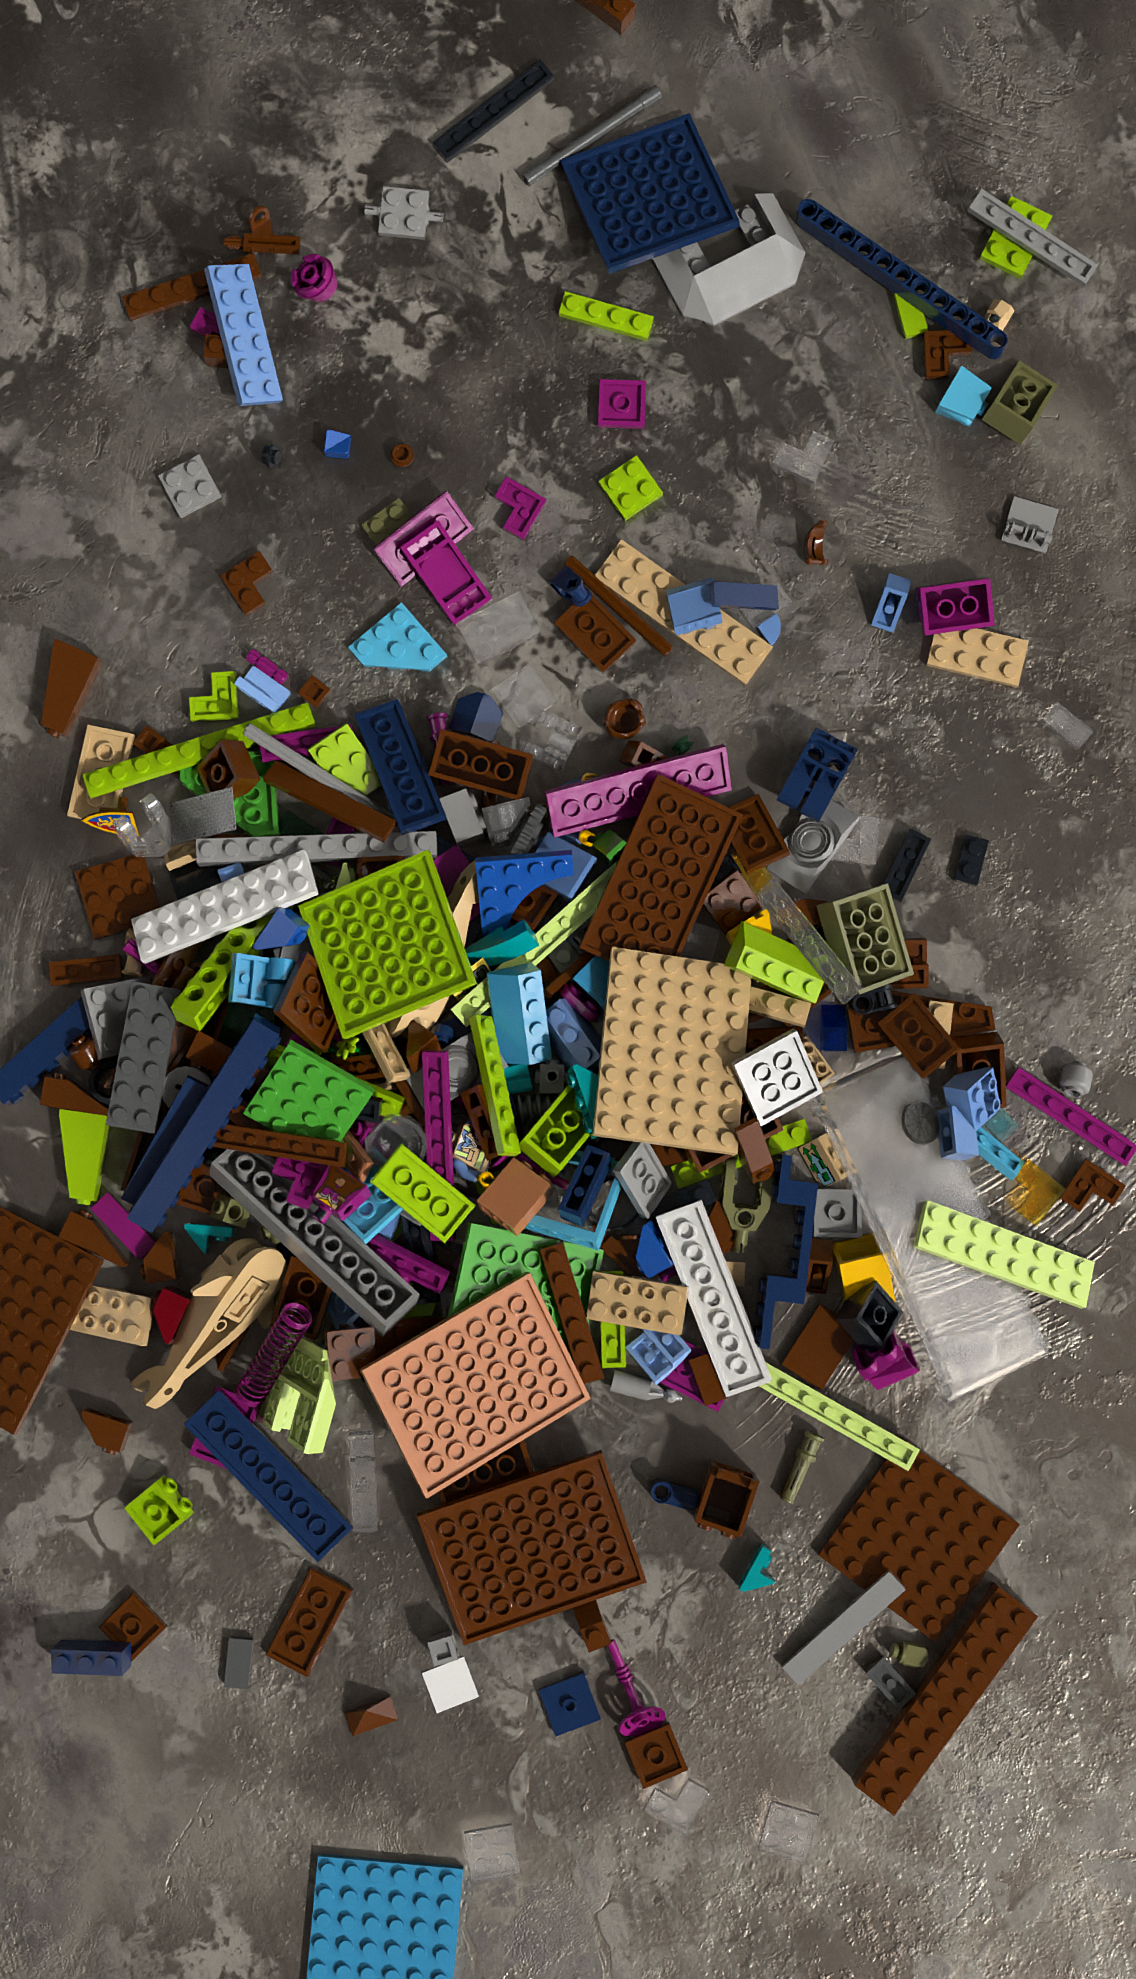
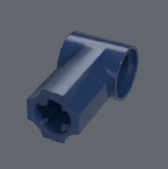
M663 1478L654 1479L649 1485V1493L655 1502L693 1511L697 1502L698 1490L668 1482ZM660 1485L666 1486L667 1491L663 1496L655 1495L656 1487Z

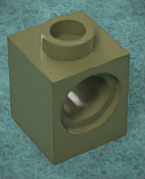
M218 1193L216 1200L212 1204L210 1216L245 1228L250 1213L234 1198Z

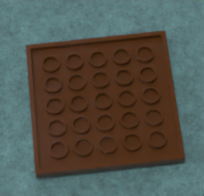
M919 1451L909 1471L888 1459L883 1461L817 1554L864 1590L889 1569L905 1586L906 1590L887 1607L936 1643L1020 1524L922 1451Z

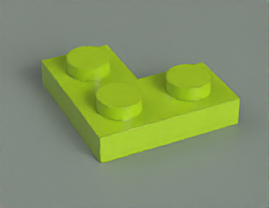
M235 671L212 672V696L189 697L191 722L239 719L237 687L234 684L236 682Z

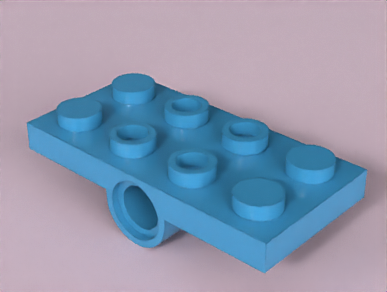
M233 953L228 1002L275 1008L296 962L287 958H267Z

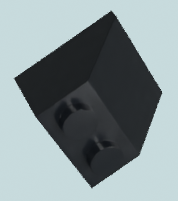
M872 1281L845 1300L835 1320L862 1350H882L888 1343L903 1311L877 1281Z

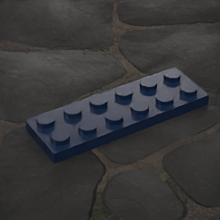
M396 699L354 714L401 835L446 820L445 812L399 700Z

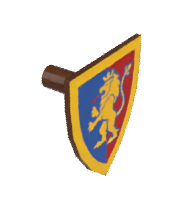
M119 797L117 808L100 807L99 812L89 814L81 819V821L103 831L139 836L133 811H127L128 798Z

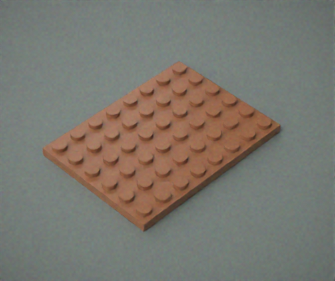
M529 1272L523 1273L359 1369L423 1497L426 1499L591 1399Z

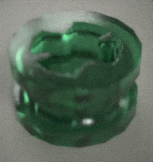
M685 735L674 744L671 750L677 751V756L685 754L694 745V742L688 741V736Z

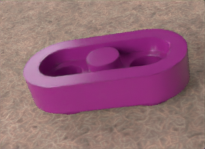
M566 983L560 990V995L587 1020L595 1022L600 1016V1005L593 999H588L583 994V989L579 985Z

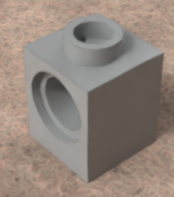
M453 1630L429 1637L428 1646L434 1667L458 1660L459 1651Z

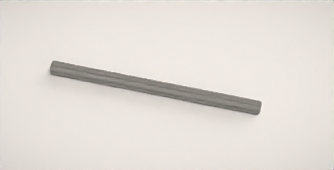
M248 724L243 731L246 737L312 779L395 820L391 812L256 726ZM398 825L394 828L396 832H400Z

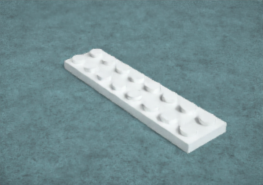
M301 850L131 919L141 961L144 964L274 913L278 908H286L319 895L307 852Z
M702 1200L657 1215L656 1220L683 1286L689 1287L687 1295L689 1304L726 1397L771 1382L772 1378L758 1342L755 1341V1334Z

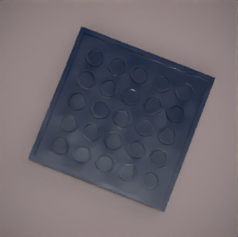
M690 113L560 160L561 167L608 274L740 227L739 218Z

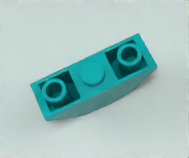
M578 1064L572 1065L568 1070L567 1081L569 1086L574 1088L576 1107L583 1113L585 1132L587 1134L590 1133L591 1139L597 1137L592 1136L598 1075Z

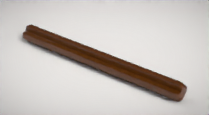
M570 556L565 561V566H568L574 573L580 576L583 583L663 656L668 655L672 651L673 646L574 556Z

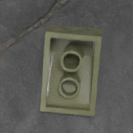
M1019 360L982 420L1021 445L1036 424L1058 385Z

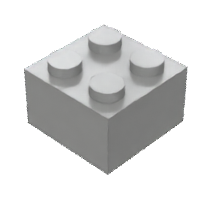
M463 789L440 798L455 841L460 849L485 839L486 825L482 815L477 816L475 813L479 809L473 793L468 795L467 790Z

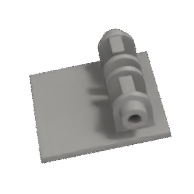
M1014 496L1001 541L1046 554L1048 545L1052 541V531L1059 509Z

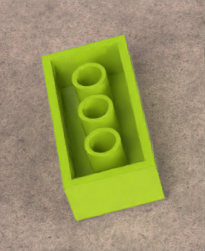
M569 1085L519 1143L520 1150L552 1177H555L590 1136V1133L587 1134L583 1126V1113L576 1107L574 1088H571Z

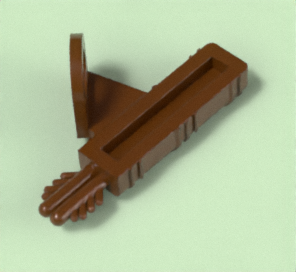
M263 205L255 208L249 216L248 222L251 234L244 233V238L231 235L228 238L225 237L223 243L229 249L243 247L244 251L252 253L296 255L300 254L301 238L299 236L273 235L269 210ZM260 212H263L261 218L257 221H254L256 215Z
M592 1224L588 1231L595 1232L597 1226ZM605 1231L601 1242L602 1245L600 1246L605 1254L629 1276L646 1277V1275L639 1271L637 1260L633 1257L639 1245L641 1234L619 1235V1239L616 1240L612 1236L608 1238Z

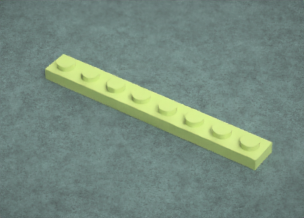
M766 1362L772 1381L759 1387L909 1471L920 1449Z

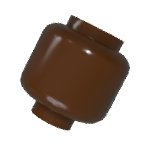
M81 1034L73 1039L71 1042L73 1045L69 1050V1054L80 1069L91 1071L104 1062V1059L98 1060L92 1035L84 1036Z

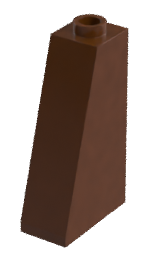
M57 639L53 642L41 725L47 729V734L59 739L60 735L68 738L103 662L98 657Z

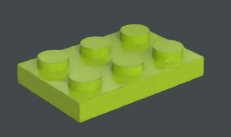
M1013 196L1010 197L1007 206L1046 230L1053 217ZM994 229L981 254L980 260L1021 279L1033 254Z
M347 723L307 749L320 768L364 796H367L381 786L370 756Z

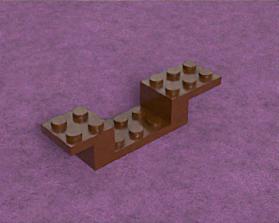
M448 1314L402 1318L383 1337L367 1322L339 1324V1329L325 1330V1350L328 1353L332 1381L363 1378L359 1370L360 1368L448 1318Z

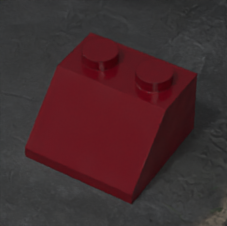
M172 1285L158 1290L152 1302L155 1304L153 1309L164 1342L167 1344L174 1342L184 1313L192 1298V1294Z

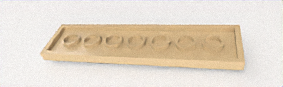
M621 539L595 576L616 595L675 636L666 590L685 584ZM721 609L722 623L716 624L713 629L705 630L702 628L694 630L689 634L675 636L744 686H746L773 648V646Z

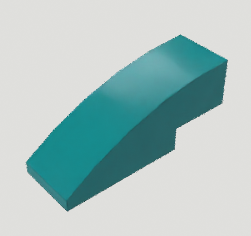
M523 919L507 930H504L501 926L467 947L465 951L471 965L484 958L489 967L517 958L538 947L539 943L536 934Z

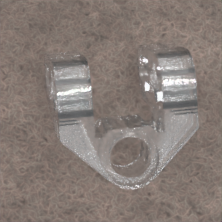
M541 711L536 722L553 731L546 748L543 749L535 744L526 742L522 751L534 754V761L562 773L583 728L549 712Z
M149 793L140 802L147 818L154 826L145 832L142 838L137 835L134 826L125 816L121 815L113 822L118 837L136 857H162L170 850L172 837L171 822L165 814L161 803L153 794ZM158 840H161L160 843H158V844H153L154 842H156V841H158Z

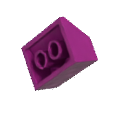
M984 577L915 587L917 611L924 635L995 626L990 578Z

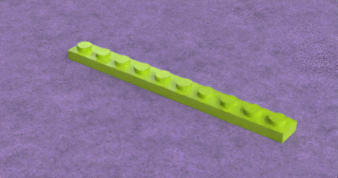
M307 702L82 774L90 798H94L200 764L220 740L243 741L246 748L259 745L243 734L248 724L256 726L270 736L300 732L315 727L316 724Z

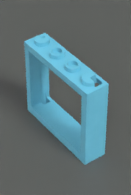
M577 1150L568 1163L578 1166L584 1152ZM611 1158L612 1165L608 1175L615 1176L595 1232L537 1215L532 1218L524 1229L599 1251L622 1187L613 1172L618 1161L615 1158Z

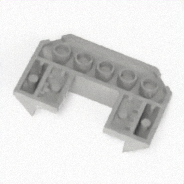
M773 193L754 194L753 202L735 211L740 221V227L738 228L749 246L744 251L710 267L697 242L652 258L683 317L704 321L705 324L715 326L796 284L805 251Z

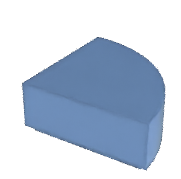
M777 613L757 626V630L771 646L777 641L781 630L780 619Z

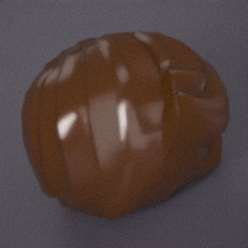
M633 698L611 703L603 717L605 730L610 736L618 739H631L646 724L643 707L639 701Z

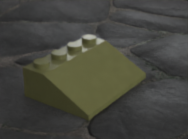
M888 883L816 905L842 997L860 995L914 974Z

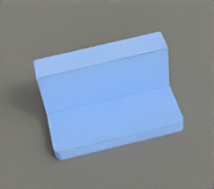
M252 666L244 679L239 676L234 683L240 691L271 713L278 712L291 694L288 689L255 666Z

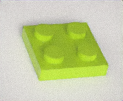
M637 455L598 481V484L624 521L663 496L662 490Z

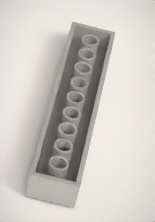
M227 1149L211 1163L209 1175L365 1322L373 1326L374 1330L381 1337L391 1330L416 1305L420 1294L373 1250L364 1244L345 1224L333 1215L328 1218L324 1225L313 1218L312 1215L319 1207L314 1199L309 1210L286 1202L294 1181L272 1173L276 1160L271 1156Z

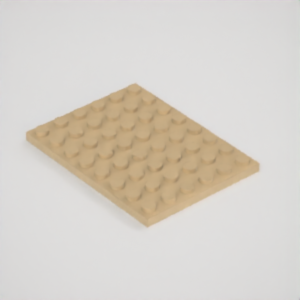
M612 947L610 949L592 1136L728 1155L738 1154V1141L734 1128L740 1126L743 1089L731 1062L742 1057L746 1052L751 978L725 967L723 963Z

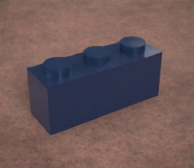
M587 1145L558 1207L561 1219L581 1227L584 1226L612 1165L610 1153Z
M60 1640L51 1649V1671L55 1674L123 1676L132 1666L131 1642Z

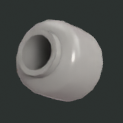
M1074 1061L1063 1067L1059 1086L1066 1096L1081 1098L1082 1095L1090 1091L1093 1073L1085 1063Z

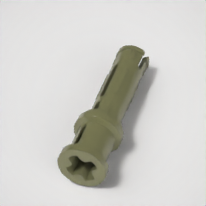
M806 1429L802 1444L795 1451L797 1455L796 1461L779 1496L780 1499L791 1504L794 1503L810 1463H813L817 1458L815 1454L820 1443L825 1440L824 1437ZM798 1470H800V1472H799V1474H798V1476H797V1479H796V1481H795V1483H794V1486H793V1488H791V1486H792V1484H793V1481H794V1479H795V1477H796V1474H797Z

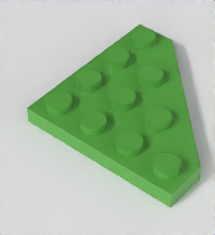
M250 751L248 753L261 780L248 794L233 799L236 826L251 837L279 836L277 789L263 780L264 775L275 761L262 763L260 751ZM199 764L180 770L182 785L197 796L207 794L196 769Z

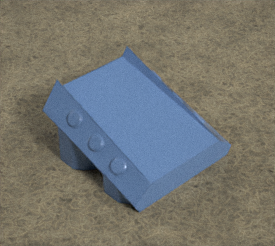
M713 577L666 590L675 636L689 634L694 630L702 628L705 630L713 629L716 624L722 623L720 607H712L710 584L714 581Z

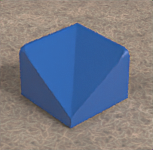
M326 430L324 448L326 457L349 459L351 435Z

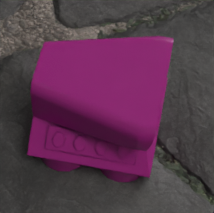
M895 1329L884 1349L862 1350L857 1344L852 1351L859 1373L865 1381L868 1380L877 1390L908 1378L920 1371L911 1346L905 1341L899 1340Z

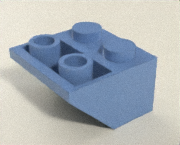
M993 1067L957 1074L943 1086L947 1107L955 1106L975 1131L1001 1109Z

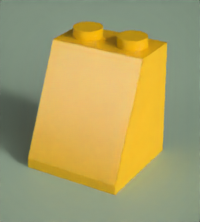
M876 1232L863 1235L862 1238H850L833 1242V1260L844 1302L872 1281H877L895 1301L887 1253Z

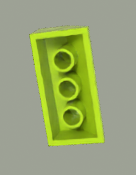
M741 921L724 966L794 998L816 1004L824 984L822 957Z

